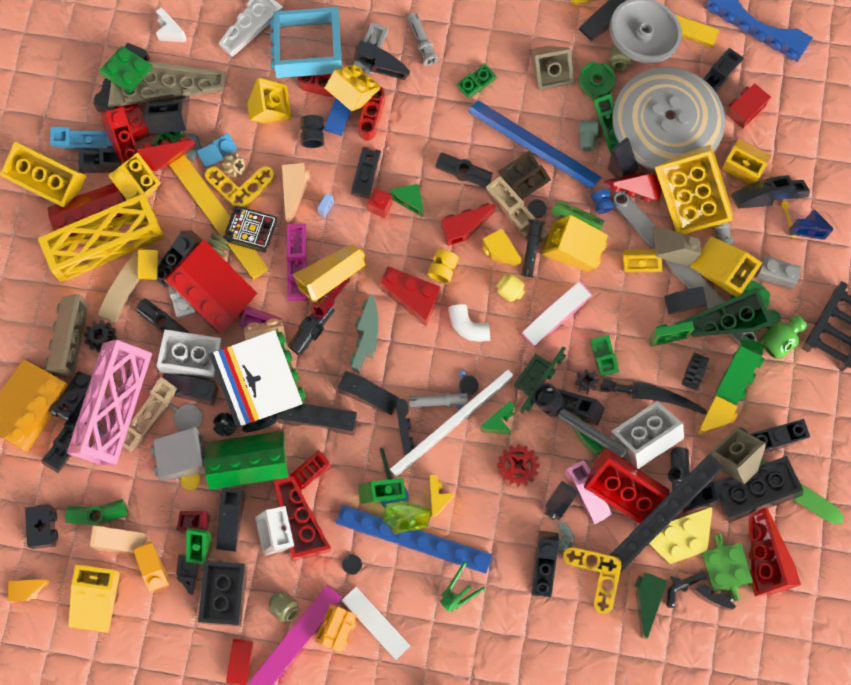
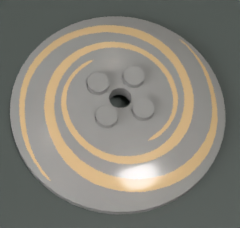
M662 67L640 73L622 88L613 108L612 123L618 143L627 137L630 140L636 162L646 168L655 170V166L693 149L711 144L715 152L723 137L725 115L718 95L705 80L683 69ZM671 112L675 118L672 120L667 119L665 114Z

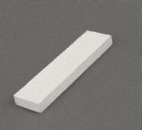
M357 587L341 600L352 613L357 615L356 617L395 660L411 647Z

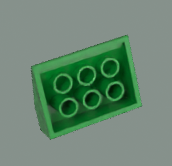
M284 430L207 442L204 461L205 477L209 490L289 478Z

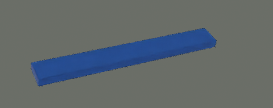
M479 100L470 107L468 111L470 114L587 187L593 189L600 181L601 176Z

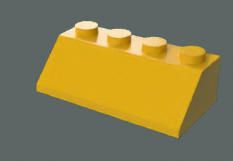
M14 142L0 173V176L62 207H65L80 192L87 177L86 174L19 142Z

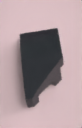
M277 413L244 425L242 431L246 433L258 431L275 424Z
M179 554L176 571L177 579L187 589L189 595H193L199 564L186 562V554Z

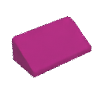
M247 306L243 310L239 327L244 328L250 323L258 322L261 324L266 323L270 319L281 320L282 318Z

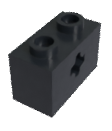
M50 505L25 507L27 547L30 549L56 547V541H58V531L55 529V521H57L56 509L54 510V507ZM43 523L46 524V527H43L42 530L39 529V527L43 526Z

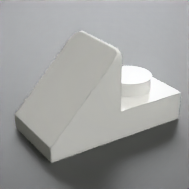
M162 7L156 11L158 16L157 22L162 27L156 32L158 40L167 42L187 41L184 31Z
M168 285L169 296L172 299L177 319L195 315L196 312Z

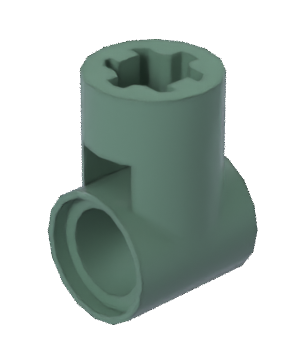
M580 121V150L587 152L595 151L596 138L599 137L600 121Z

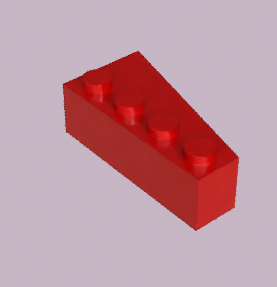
M294 477L275 480L273 487L278 508L286 507L294 546L288 549L291 562L330 552L331 547L306 503Z

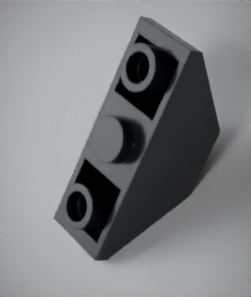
M804 419L750 434L766 444L764 453L785 448L810 438Z

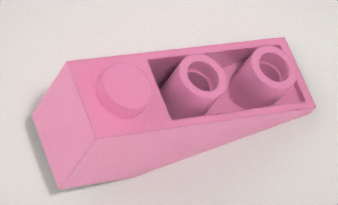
M582 460L568 468L565 475L574 490L578 492L577 495L593 523L596 524L612 514L604 500L584 488L590 474V469L586 462Z

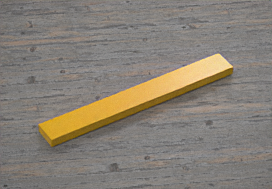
M183 155L169 164L220 236L227 235L225 231L230 220L229 214L187 157ZM227 243L253 280L269 270L255 250Z

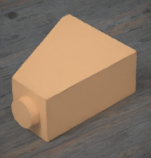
M93 526L90 546L98 551L135 555L133 548L148 543L151 540L148 539L149 536L145 533Z

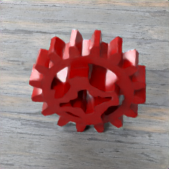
M518 444L517 448L514 449L510 445V451L508 452L504 449L503 454L505 456H499L498 458L502 462L497 463V467L502 468L498 474H504L502 481L504 482L508 479L510 481L509 486L513 482L516 483L517 488H519L520 483L527 486V480L533 482L534 478L532 475L537 476L539 473L535 470L540 467V464L535 463L539 458L538 456H532L534 450L527 451L528 446L521 449L520 444ZM514 454H523V456H515ZM506 460L510 464V468L508 469V471L505 467ZM529 460L531 462V471L527 468ZM515 462L517 464L522 463V467L515 469ZM521 475L523 478H515L513 476Z

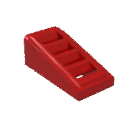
M318 450L289 476L294 477L300 490L303 491L330 469L332 465L323 453ZM319 459L323 463V466L320 467L315 460ZM313 464L318 471L314 472L309 465ZM304 469H307L312 475L310 478L304 473ZM299 473L306 480L304 483L297 477Z

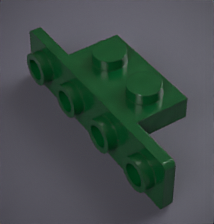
M565 347L561 348L552 363L535 354L514 384V387L529 396L522 405L520 413L523 414L525 410L530 411L534 405L533 392L539 385L544 384L546 379L551 380L556 372L554 367L557 363L561 365L567 356L564 354Z

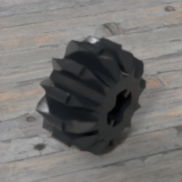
M100 320L99 324L93 321V327L87 326L86 328L89 332L84 333V337L87 338L84 341L85 344L89 345V349L92 351L96 349L98 353H100L103 343L117 340V336L114 335L116 329L111 328L112 325L109 322L105 324L103 320Z

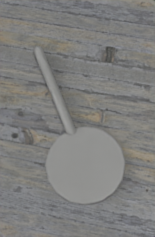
M171 403L168 404L171 409L176 411L174 423L180 431L200 427L203 416L197 406L185 404L177 408Z

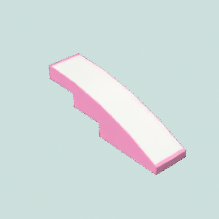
M579 281L536 318L522 334L536 347L546 336L551 334L564 321H567L593 294Z

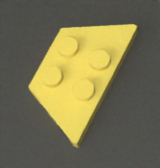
M709 506L673 519L649 544L669 564L707 551L712 507Z

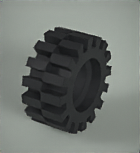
M693 353L682 380L683 386L694 390L698 389L709 362L708 357Z

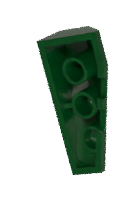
M758 288L685 319L686 322L693 321L694 330L691 333L692 337L755 332L773 324Z

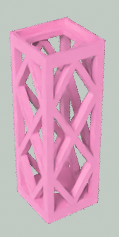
M119 340L102 344L67 454L100 465H117L152 353ZM130 361V367L126 376L124 363ZM119 368L122 385L116 389L113 373ZM109 383L111 395L105 399L104 393ZM114 408L115 413L112 422H110L108 412ZM104 417L107 432L100 437L97 421ZM93 431L95 443L89 446V439Z

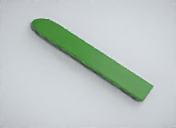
M761 459L760 465L768 463L764 459ZM801 484L803 496L793 499L794 501L828 522L834 524H841L843 522V515L835 505Z

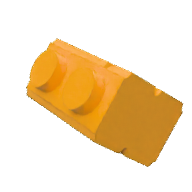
M330 604L315 642L341 653L342 649L344 650L348 645L349 639L347 637L350 630L352 631L356 626L357 620L355 618L357 615Z

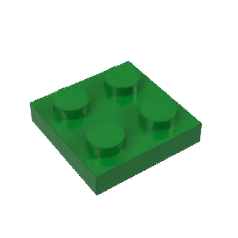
M121 46L99 70V74L131 94L152 70V64Z
M686 320L676 322L675 325L668 326L667 324L657 326L649 339L650 345L656 346L688 339L694 330L693 321L686 322Z

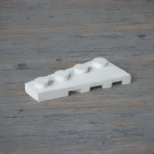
M249 0L247 8L237 17V22L229 28L218 43L220 48L233 57L270 24V19H273V12L284 11L283 6L275 0Z

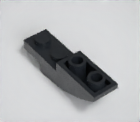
M789 175L750 184L732 193L731 197L737 208L740 209L772 206L774 200L809 197L811 191L804 180H791Z

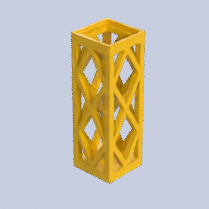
M141 194L39 237L38 241L51 272L62 283L135 252L138 247L144 248L163 240L165 237L146 195ZM117 213L124 214L121 217L114 218ZM124 224L132 225L126 233L119 232ZM138 226H144L143 228L136 230ZM115 227L112 232L106 231L108 229ZM71 233H79L76 236L68 237ZM99 236H107L105 241L97 240ZM135 240L133 244H127L128 241ZM79 243L86 244L80 253L73 252ZM92 245H98V247L89 250ZM70 246V247L67 249V251H59V250H61V249H64V248ZM90 259L88 263H80L83 260Z

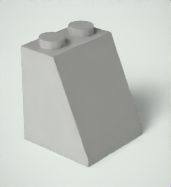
M197 427L153 440L154 446H151L153 458L156 457L157 465H154L155 476H159L161 481L205 473L204 440L202 433Z

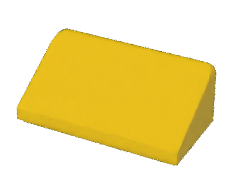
M655 249L624 250V272H662V259L656 257Z

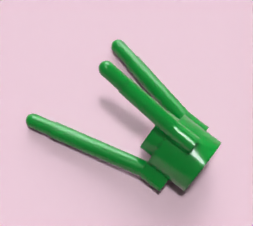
M466 561L462 563L447 589L441 594L443 598L440 600V603L450 613L485 590V587H481L462 600L461 597L471 589L470 585L458 595L454 591L450 593L467 565Z

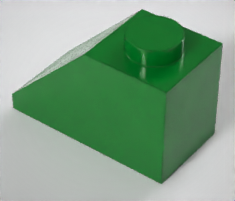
M403 478L372 481L358 485L361 505L406 498Z
M187 528L186 562L204 565L211 552L212 534L206 530Z

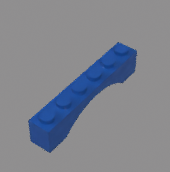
M707 0L705 8L710 13L720 16L725 22L737 26L742 32L754 36L756 40L764 42L773 50L783 53L790 60L798 62L813 37L797 28H776L756 20L742 7L738 0Z

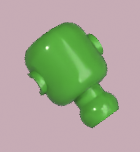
M794 315L788 324L784 322L774 324L762 335L760 343L764 345V349L773 358L782 359L799 344L797 334L803 332L807 328V324L799 315Z

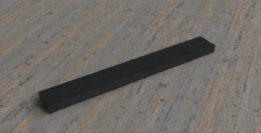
M710 453L610 554L620 559V573L722 471L724 467ZM611 559V562H602L599 568L602 569V565H607L610 567L609 570L612 571L617 565Z

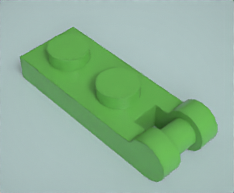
M561 200L557 201L552 208V214L556 217L572 215L598 230H601L605 221Z

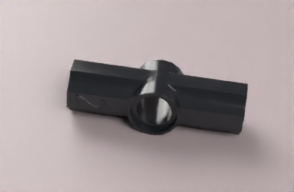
M442 152L435 165L436 169L454 175L460 181H469L484 188L489 185L493 172L475 166L467 159L460 160ZM466 168V169H468L469 171L466 172V173H463V172L460 171V169Z
M146 298L138 303L135 312L154 325L158 331L164 333V330L190 333ZM163 318L167 319L165 324H158L159 320Z
M329 308L324 318H318L313 314L305 317L299 326V331L287 346L294 353L301 356L310 343L320 336L324 325L335 312V309Z
M676 447L671 451V469L668 472V479L672 482V491L690 474L689 450L685 447Z

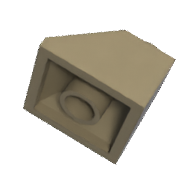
M543 46L530 49L538 90L574 84L570 48Z
M654 226L656 257L690 267L701 255L700 239Z

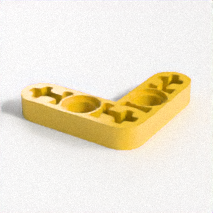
M268 166L261 167L240 187L217 167H210L205 172L208 184L233 207L240 206L246 208L275 179L274 171ZM263 173H269L270 178H263ZM211 174L217 175L220 180L219 184L215 178H211ZM225 184L232 186L229 192L221 190ZM256 184L258 189L255 192L248 191L249 185ZM236 198H242L243 203H237Z
M578 547L567 548L563 553V559L568 565L600 572L594 607L600 614L609 613L613 609L621 570L620 559L613 555ZM575 551L577 556H582V552L585 553L582 559L583 564H580L581 559L571 561L568 553ZM589 555H594L597 558L595 566H590L587 563ZM602 557H604L603 562H611L612 559L614 560L613 563L617 565L612 571L609 570L610 567L607 565H602V569L599 568L602 563ZM605 579H609L613 583V588L610 591L605 590L602 586ZM601 592L611 594V597H606V604H609V607H606L604 610L599 605V602L604 600V595H600Z

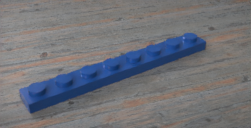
M345 505L341 506L336 521L337 525L459 566L466 561L467 565L465 568L483 574L487 573L492 554Z

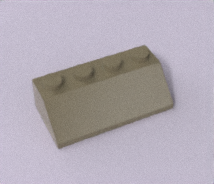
M80 294L62 297L61 303L57 305L58 318L53 324L54 336L49 342L50 355L45 361L46 371L53 376L74 378L89 307Z

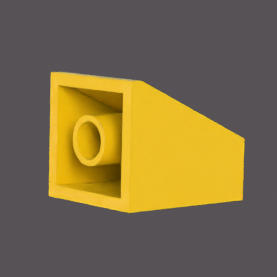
M570 215L552 223L541 255L586 272L594 270L601 262L600 256L606 248L608 235Z

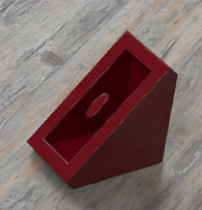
M180 511L176 531L187 532V528L208 531L210 515L206 511Z

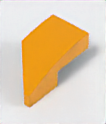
M49 580L8 581L7 601L17 602L36 599L39 596V591L49 584Z

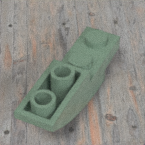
M371 294L368 300H364L362 305L364 312L362 317H358L355 325L358 334L362 335V337L359 336L356 347H358L356 354L352 355L350 365H352V371L359 374L366 356L374 358L378 342V312L374 295Z

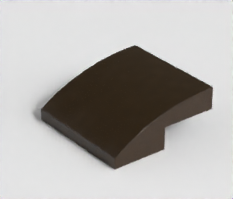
M530 150L498 171L504 181L522 200L551 181L543 166L538 164Z

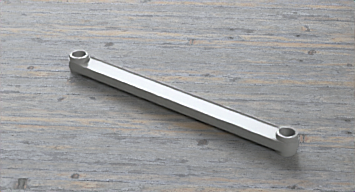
M625 192L616 193L612 200L614 208L651 249H655L653 232L655 224ZM617 199H623L625 203L620 204L617 202ZM662 259L687 289L703 286L707 306H704L706 310L725 302L698 272L688 266ZM753 332L729 334L738 345H740L743 335L757 341L756 335Z

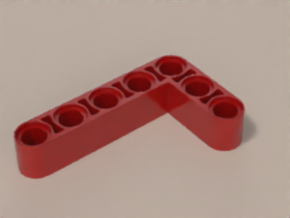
M332 74L297 76L299 87L303 91L336 98L325 89V86L320 85L323 82L328 83ZM305 78H309V79H310V80L307 81V82L302 81V80L305 79ZM381 86L374 94L381 97L373 98L372 96L364 104L360 117L359 135L366 141L372 140L375 137L384 107L385 92ZM370 111L376 112L374 115L368 114ZM366 127L371 128L370 131H363Z

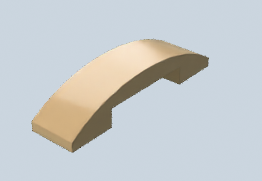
M137 252L130 258L116 277L98 313L99 316L114 324L125 309V302L140 280L138 279Z
M160 377L150 391L151 395L129 424L123 447L130 452L153 428L177 390L175 386L164 378Z

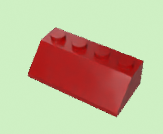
M112 183L74 197L65 207L58 204L47 207L48 217L53 231H56L125 202V198L116 185ZM117 213L114 218L121 217L124 214ZM71 233L68 237H73L79 233Z
M607 448L594 462L584 485L586 490L639 524L670 494L667 487Z

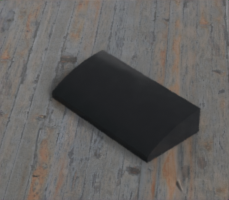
M787 456L760 465L758 471L745 484L731 476L715 482L720 499L719 502L728 523L749 516L750 513L762 508H771L803 496V488Z

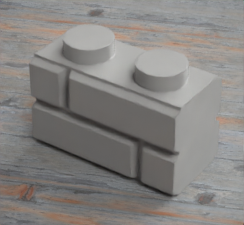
M767 256L763 257L756 279L793 290L798 283L801 266L791 265V263Z

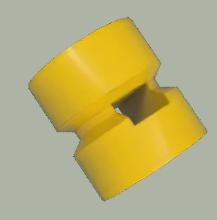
M437 249L432 259L434 263L430 264L427 272L428 277L440 283H450L453 275L452 269H455L459 257L450 251Z

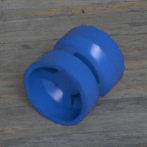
M608 189L596 191L591 195L592 201L596 204L595 210L597 214H604L614 209V204L609 198L610 192Z

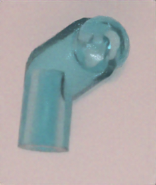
M566 521L558 525L562 533L558 546L561 551L572 547L574 541V534Z

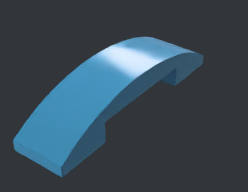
M50 127V146L99 151V148L114 149L105 131L70 130L69 127Z

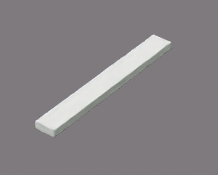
M509 370L504 372L390 469V473L394 477L399 476L512 380L513 374Z

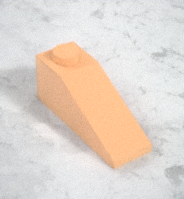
M304 163L282 165L287 224H291L306 191L307 181H310L309 169H305Z

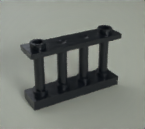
M843 281L836 286L802 347L806 352H809L812 348H818L843 362L839 369L842 372L847 367L851 368V349L845 355L822 342L819 336L822 332H827L851 346V337L830 326L828 322L830 316H835L851 325V316L838 310L839 307H837L839 301H845L851 305V296L845 291L848 284Z

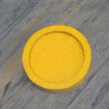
M199 474L181 477V484L187 490H195L201 483Z

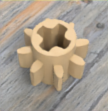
M238 154L225 156L222 163L223 172L229 173V177L242 175V171L245 168L244 158H238Z

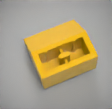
M353 64L334 70L325 89L348 109L353 111L361 108L380 89V86L376 84L373 78L363 73L360 67Z
M738 139L721 170L748 184H753L759 180L772 155Z
M136 153L108 175L126 200L141 194H145L148 199L161 184L139 153Z

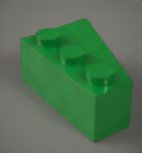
M744 335L715 392V396L734 405L744 400L747 394L745 390L747 384L751 385L756 376L753 373L756 367L760 369L765 359L762 357L764 345Z

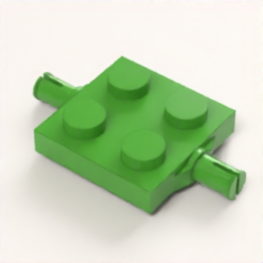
M722 534L714 535L717 547L713 550L702 552L712 591L729 590L734 602L736 600L739 601L741 599L737 588L753 582L742 543L725 545Z

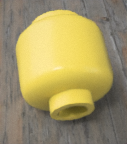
M504 274L496 285L498 288L497 293L509 302H513L515 299L520 300L525 293L523 290L524 282L513 274H508L507 276Z

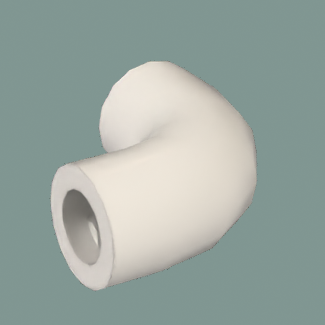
M461 304L448 307L452 327L459 336L469 341H490L488 322H472L468 316L467 305Z

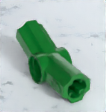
M124 499L99 507L68 506L65 512V522L103 526L107 522L128 516V510ZM96 512H100V519L93 521V515Z

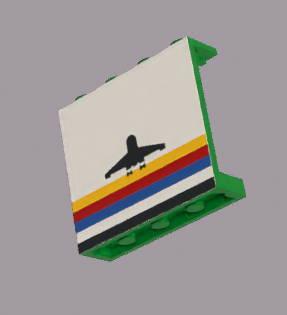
M278 328L209 354L236 427L296 407L305 402V390L299 386L297 381L299 380V374L296 368L293 369L291 361H293L289 350L286 351L284 334L282 331L279 332Z

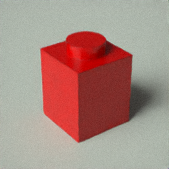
M374 188L367 203L368 212L385 218L393 203L392 194Z

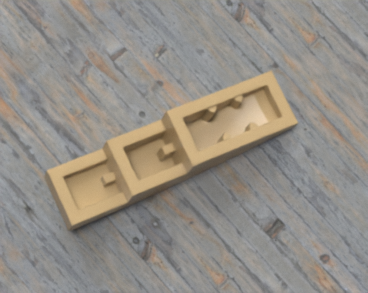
M499 176L486 186V190L526 240L525 236L528 235L530 226L528 220H536V218L524 206L522 199ZM543 229L541 232V242L548 237V234Z

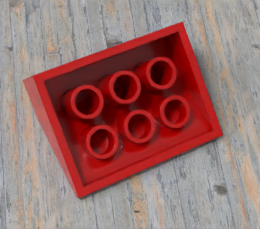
M204 239L163 279L217 334H222L257 294Z

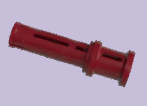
M350 277L311 305L310 310L314 316L318 318L326 316L327 310L332 308L335 303L334 299L350 282Z

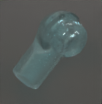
M189 134L187 138L196 141V145L191 148L186 157L189 161L194 162L198 156L196 150L202 148L198 136Z

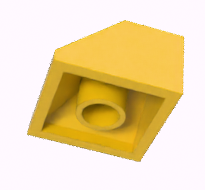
M257 78L247 103L249 119L260 123L292 119L287 85Z

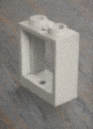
M285 506L265 510L255 517L263 556L280 553L294 546Z

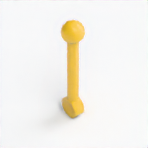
M783 201L781 208L785 210L791 231L790 236L794 238L797 236V232L793 228L788 211L789 203Z

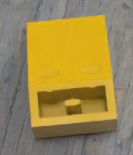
M711 236L701 250V255L691 264L690 268L734 297H737L744 291L762 262L747 252Z
M75 565L71 584L70 628L109 633L120 572L111 569Z

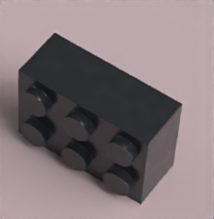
M215 561L204 562L198 616L199 623L242 627L248 569L246 564Z

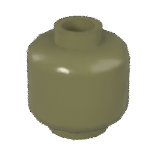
M616 45L612 46L609 51V65L616 71L628 69L632 64V59L624 55Z
M283 591L275 593L270 597L268 609L275 618L281 622H289L295 618L298 613V602L289 593Z

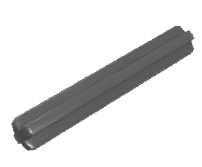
M565 409L559 412V419L617 456L623 458L626 454L627 449L578 417Z

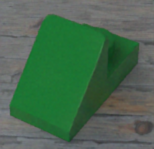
M509 401L483 423L480 430L483 433L510 435L511 430L503 420L508 421L514 415V404Z

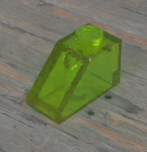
M406 501L386 504L383 521L394 534L428 527L432 511Z

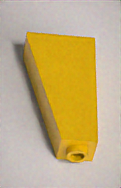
M351 244L294 273L293 276L299 290L314 302L364 267L365 262L363 258H365V255L361 248Z

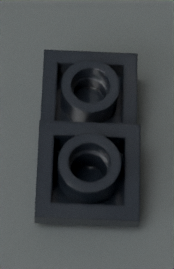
M703 286L664 296L668 315L707 306Z
M699 584L692 591L699 598L717 608L731 611L736 607L731 596L720 592L714 597L712 595L714 592L707 585Z

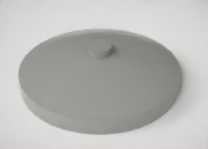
M627 0L616 8L610 20V35L616 47L627 57L641 63L652 64L667 60L676 52L681 42L682 30L677 17L669 8L655 0Z

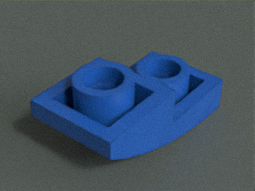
M337 98L331 108L324 131L342 136L351 110Z

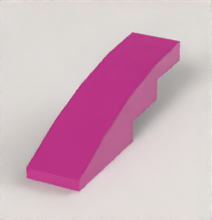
M287 224L288 301H307V296L299 290L293 276L294 273L307 267L306 224Z

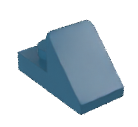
M226 133L196 150L204 166L207 167L223 160V157L237 150V147L229 133Z

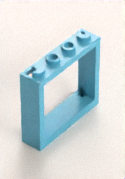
M338 7L273 12V19H270L271 30H274V32L270 33L271 44H274V46H271V56L274 57V59H271V67L275 69L276 78L333 74L334 70L342 68ZM332 23L334 57L281 61L280 27Z

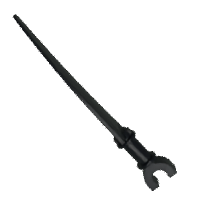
M603 379V382L600 384V392L628 393V395L632 394V399L666 402L702 414L707 413L704 408L691 400L657 386L633 382V386L632 384L623 385L609 379Z

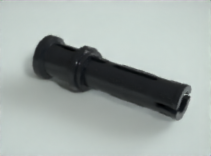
M529 219L528 235L525 236L528 242L521 276L526 277L527 269H529L528 277L533 278L538 243L542 241L541 232L545 222Z

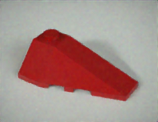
M765 507L750 513L749 538L751 539V552H749V558H751L752 570L749 571L753 581L751 585L755 597L783 592L800 586L801 583L796 566L768 508Z

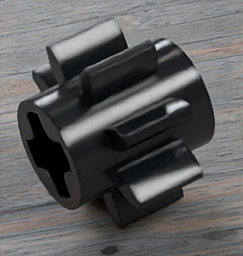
M585 369L584 374L577 373V378L580 380H576L574 384L579 385L578 392L583 390L588 395L590 389L593 391L597 389L594 384H597L599 379L594 378L595 372L588 373L587 369ZM584 379H587V381L590 382L589 385H586V382H583Z
M228 412L226 414H218L213 420V423L216 425L213 427V430L222 437L224 435H232L237 428L232 414Z

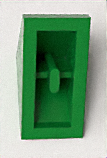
M418 184L391 189L390 194H392L393 201L418 216H423V204Z

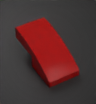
M233 639L226 683L247 685L254 645L253 641Z

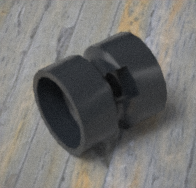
M318 115L301 117V146L306 148H319L323 146L324 133L322 131L324 130V119Z
M549 383L539 385L533 392L534 403L550 417L558 416L559 412L566 408L567 403L564 396Z

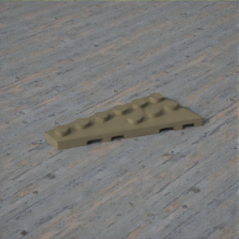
M149 62L152 64V70L131 94L111 82L108 108L223 91L225 71Z

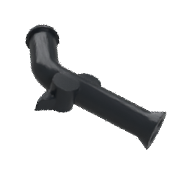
M701 569L699 573L683 580L670 576L673 584L668 589L666 606L668 608L676 606L675 596L678 590L686 592L688 586L701 580H707L704 571Z

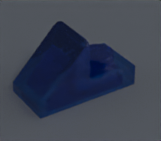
M813 209L806 219H797L789 228L790 235L825 240L832 233L833 227Z

